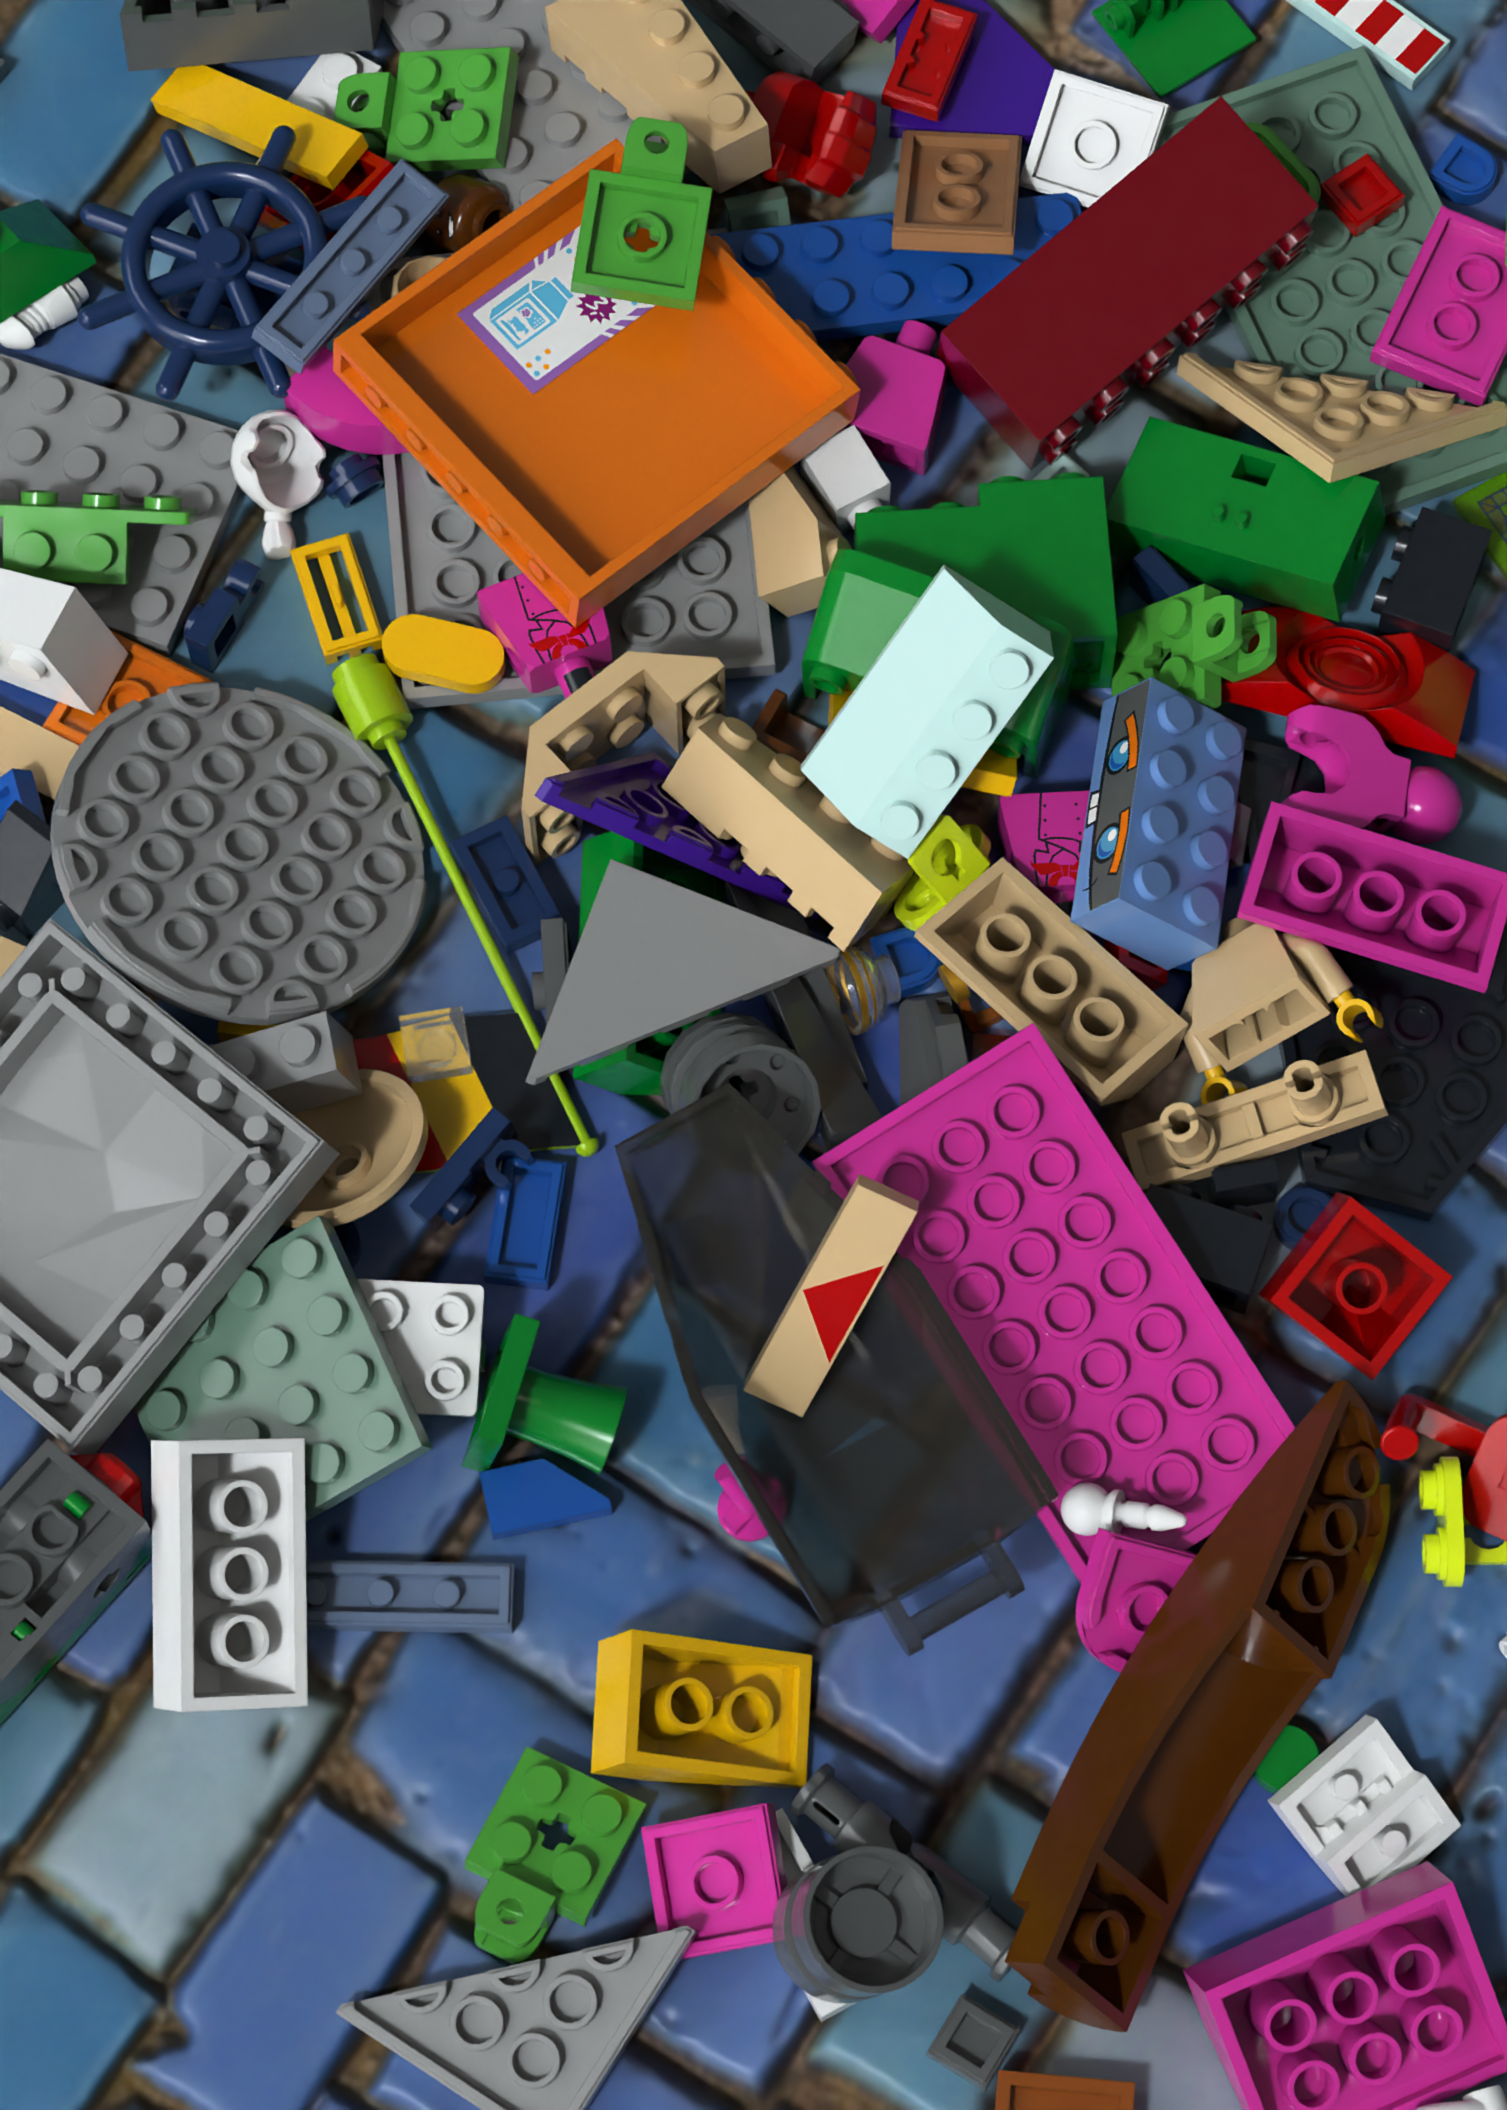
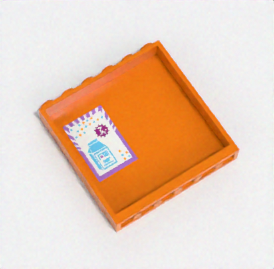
M617 138L333 339V371L575 629L855 419L861 391L851 370L840 361L834 362L817 345V340L811 329L799 319L793 320L777 304L770 287L758 277L752 278L736 262L734 253L729 245L717 235L711 236L707 231L694 311L571 292V281L590 169L621 173L624 146ZM638 228L635 237L624 238L625 242L632 245L633 249L638 252H646L648 248H655L659 243L650 239V230L645 228Z

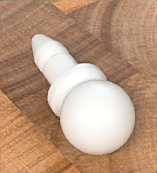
M1080 1483L1073 1486L1065 1493L1061 1502V1516L1065 1525L1074 1533L1083 1536L1097 1534L1099 1527L1118 1533L1121 1532L1123 1525L1128 1528L1145 1530L1150 1527L1152 1531H1166L1181 1528L1187 1523V1517L1184 1514L1165 1505L1154 1504L1150 1506L1148 1503L1126 1502L1123 1490L1114 1489L1108 1494L1104 1488L1094 1483Z

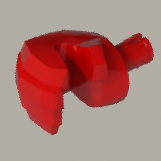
M777 71L765 77L756 92L744 90L767 122L769 128L772 168L762 172L763 178L773 182H780L791 178L809 186L813 190L841 199L846 196L855 183L864 179L872 160V151L877 135V105L875 102L849 90L846 95L825 91L813 81L782 71Z

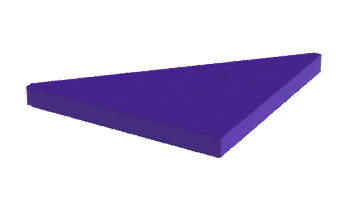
M916 0L897 23L895 60L920 0ZM936 0L977 13V28L938 122L891 108L889 137L902 138L903 131L906 130L1022 136V146H1030L1055 69L985 0Z
M655 752L546 777L535 794L544 803L799 912L787 901L793 891L782 880L770 875L759 876L742 861L744 857L740 851L741 843L734 837L730 840L718 839L661 788L673 767ZM814 911L812 916L809 917L816 920L819 919L821 916L816 911Z

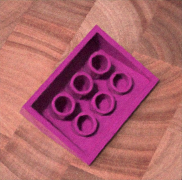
M1428 1861L1183 1969L1205 2029L1243 2110H1415L1420 2106L1443 2101L1507 2072L1506 2021L1454 1883Z

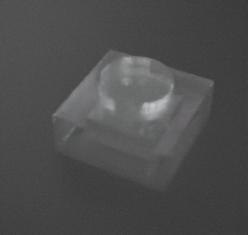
M462 1006L399 1016L407 1075L410 1084L473 1074L465 1014Z

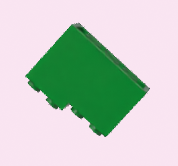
M1070 472L1057 475L1053 479L1028 481L1016 476H1004L996 478L990 483H978L977 506L965 507L956 502H943L932 506L930 509L902 510L896 506H879L868 512L855 513L854 550L931 577H935L942 566L946 565L1004 603L1056 621L1067 628L1074 637L1071 690L1111 688L1118 632L1103 476L1087 477L1081 473Z

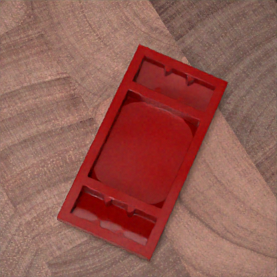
M1264 607L1241 611V615L1253 611H1264L1276 618L1277 657L1272 665L1264 671L1233 683L1221 677L1222 701L1286 717L1292 711L1307 705L1327 706L1365 717L1377 729L1383 741L1455 758L1476 671L1454 655L1411 632L1374 636L1358 629L1338 627L1326 618L1289 607ZM1259 633L1251 638L1248 645L1249 653H1252L1257 648L1260 640Z

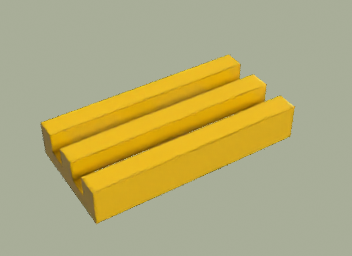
M349 532L291 549V559L326 665L338 662L337 656L349 653L350 658L361 655V649L372 646L374 651L382 649L383 634ZM334 552H341L367 631L355 633L329 555ZM314 558L318 560L343 638L332 640L307 560Z

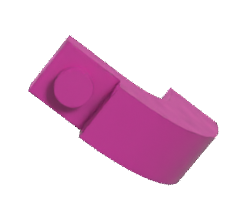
M324 347L301 375L296 372L290 378L291 385L286 390L288 396L284 398L286 411L298 416L317 438L342 449L364 454L390 455L409 452L333 371V352L328 348Z

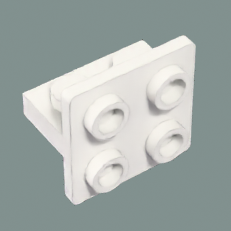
M357 1279L417 1414L474 1417L478 1412L480 1372H485L486 1345L482 1340L485 1300L483 1287L471 1284Z

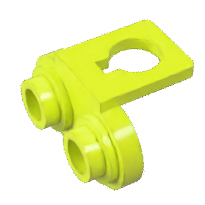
M941 814L909 857L908 864L913 868L915 874L898 896L894 906L895 916L907 929L916 931L989 869L991 862L988 856L991 850V842L979 826L974 824L958 826L950 816Z
M1440 1457L1438 1463L1433 1464L1432 1470H1420L1421 1510H1433L1434 1516H1437L1435 1534H1423L1422 1566L1424 1574H1436L1437 1580H1442L1444 1587H1462L1465 1565H1507V1541H1504L1497 1548L1484 1549L1477 1546L1471 1538H1464V1526H1468L1470 1523L1463 1515L1459 1458Z

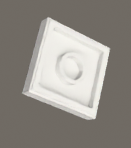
M1055 69L1019 178V186L1046 195L1068 192L1078 198L1081 206L1090 207L1157 150L1171 106Z

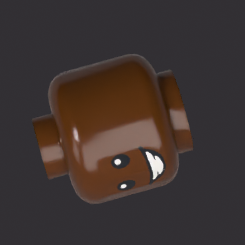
M453 174L443 179L437 185L448 193L450 197L447 205L426 228V232L433 243L444 250L455 253L512 213L508 207L509 197L503 189L493 183L468 174Z

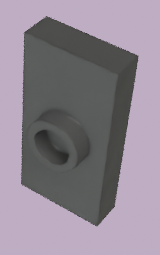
M563 918L540 920L543 971L532 972V989L535 1010L546 1009V1026L572 961L570 936L567 923L563 922Z

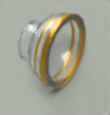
M851 946L845 952L840 950L834 965L826 968V975L847 1029L852 1035H860L871 1030L880 1022L887 1005L900 1001L901 987L899 977L892 960L885 953L872 957L865 950Z

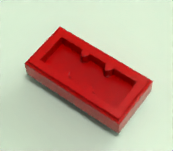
M920 0L883 89L881 105L938 122L977 28L978 14L936 0Z

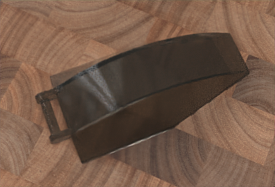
M728 1083L615 1145L617 1159L688 1398L824 1628L829 1630L881 1612L899 1645L907 1656L910 1657L924 1649L923 1640L1003 1594L1011 1599L1025 1591L1019 1573L1000 1543L1058 1498V1493L921 1270L908 1257L904 1260L897 1252L893 1255L803 1417L743 1391L748 1373L844 1200L831 1188L832 1183L818 1169L813 1171L786 1144L787 1139ZM982 1556L990 1569L989 1572L909 1617L900 1602L901 1600L974 1558Z

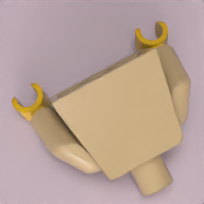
M1234 918L1224 925L1221 934L1223 942L1218 944L1216 950L1196 958L1192 963V988L1189 990L1180 1013V1017L1188 1023L1183 1040L1197 1074L1204 1072L1207 1079L1200 1094L1203 1105L1222 1099L1226 1089L1229 1091V1096L1248 1090L1243 1082L1227 1078L1223 1068L1229 1072L1330 1015L1331 1012L1328 1004L1333 1001L1339 1008L1336 1016L1339 1029L1354 1041L1363 1042L1353 1029L1354 1018L1359 1013L1367 1012L1368 1017L1376 1026L1381 1029L1383 1027L1381 1013L1368 1002L1359 998L1355 999L1350 989L1354 985L1326 946L1312 939L1302 938L1286 932L1282 933L1279 930L1240 918Z

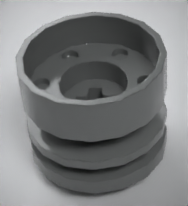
M731 1012L704 1017L684 1030L666 1053L660 1075L663 1103L675 1123L692 1139L699 1150L723 1169L750 1175L775 1170L799 1155L814 1134L821 1110L818 1082L806 1062L793 1049L788 1047L786 1042L774 1030L755 1017ZM730 1078H732V1085H733V1088H731V1089H730V1082H729V1079H730Z

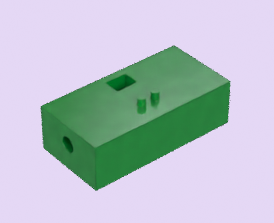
M1151 416L1106 508L1109 546L1113 556L1133 561V557L1150 545L1181 576L1340 622L1386 521L1379 481L1354 475L1328 483L1291 456Z

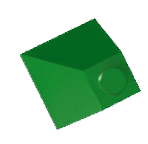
M39 199L0 211V323L97 263L93 254Z

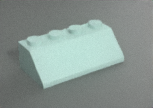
M943 565L801 764V771L856 828L906 859H909L1054 659L1050 631L946 565Z

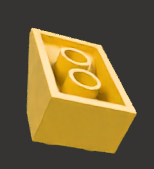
M630 1629L598 1641L591 1774L652 1782L801 1789L807 1780L812 1655Z

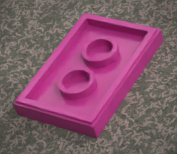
M1441 206L1373 347L1369 361L1445 393L1455 394V397L1479 407L1483 406L1507 356L1506 231Z

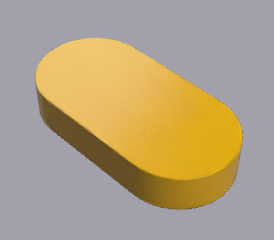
M408 614L392 621L385 629L382 637L385 663L394 674L404 679L464 693L478 694L495 687L502 679L505 671L503 646L494 634L484 629L419 614Z

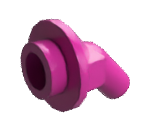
M727 1461L720 1465L714 1474L715 1479L724 1489L719 1496L717 1506L719 1523L727 1534L737 1540L747 1542L763 1540L775 1531L781 1521L783 1507L780 1495L763 1478L747 1477L735 1461Z

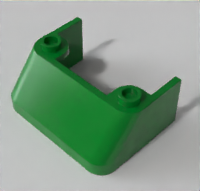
M852 549L837 550L825 579L801 662L804 696L816 700L819 690L834 695H842L845 689L855 690L934 577ZM1007 604L1050 631L1054 659L989 749L1008 758L1017 759L1020 758L1021 754L1025 755L1024 775L1036 779L1071 692L1074 637L1067 628L1056 621Z

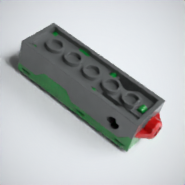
M47 1439L0 1490V1725L152 1557V1532L144 1518L142 1481L123 1461L110 1452L67 1455L52 1441Z

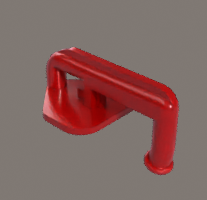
M1408 1393L1402 1395L1397 1400L1386 1422L1385 1431L1381 1435L1380 1447L1382 1452L1393 1460L1410 1458L1419 1448L1418 1432L1475 1457L1462 1486L1463 1515L1474 1527L1507 1541V1414L1498 1417L1490 1426H1487L1417 1394Z

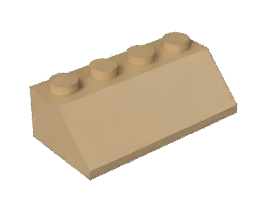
M1002 857L916 930L914 937L1017 1031H1021L1034 1023L1068 1077L1100 1106L1132 1098L1174 1060L1188 1023L1085 930L1070 922L1071 918Z

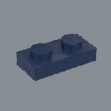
M507 815L450 842L453 855L507 955L541 939V919L563 918Z

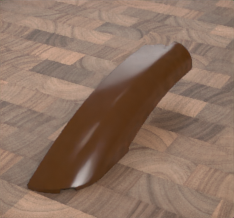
M1347 1380L1336 1381L1297 1425L1239 1496L1181 1576L1150 1623L1101 1706L1066 1774L1011 1898L1014 1903L1025 1911V1914L1004 1962L1031 1983L1027 1993L1029 1996L1065 2017L1104 2030L1127 2032L1175 1913L1205 1852L1240 1792L1279 1734L1321 1679H1332L1382 1554L1390 1512V1484L1380 1482V1467L1375 1455V1449L1380 1448L1381 1436L1365 1402Z

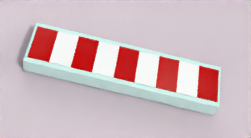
M1285 0L1352 49L1364 46L1373 64L1411 91L1449 50V39L1394 0Z

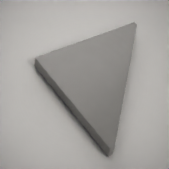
M610 859L525 1082L537 1085L546 1081L547 1077L577 1065L584 1066L624 1050L629 1044L662 1032V1034L706 1017L711 1011L741 999L743 1001L788 984L791 979L822 967V969L830 967L834 965L841 949Z
M689 1926L678 1927L656 1934L582 1949L581 1951L533 1960L361 2001L344 2003L340 2005L336 2014L481 2110H586L698 1932Z

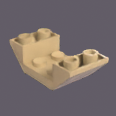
M627 651L530 726L521 810L526 851L535 867L549 856L558 858L567 853L577 843L581 835L580 832L583 830L581 818L544 803L535 796L545 778L595 766L596 760L613 746L622 748L631 743L644 728L645 721L650 723L678 755L681 754L698 727L719 713L726 717L725 666L717 657Z

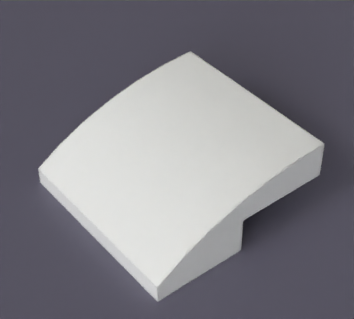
M1364 1715L1267 1800L1310 1857L1345 1897L1415 1867L1461 1826L1427 1776L1413 1770L1379 1720L1369 1715Z

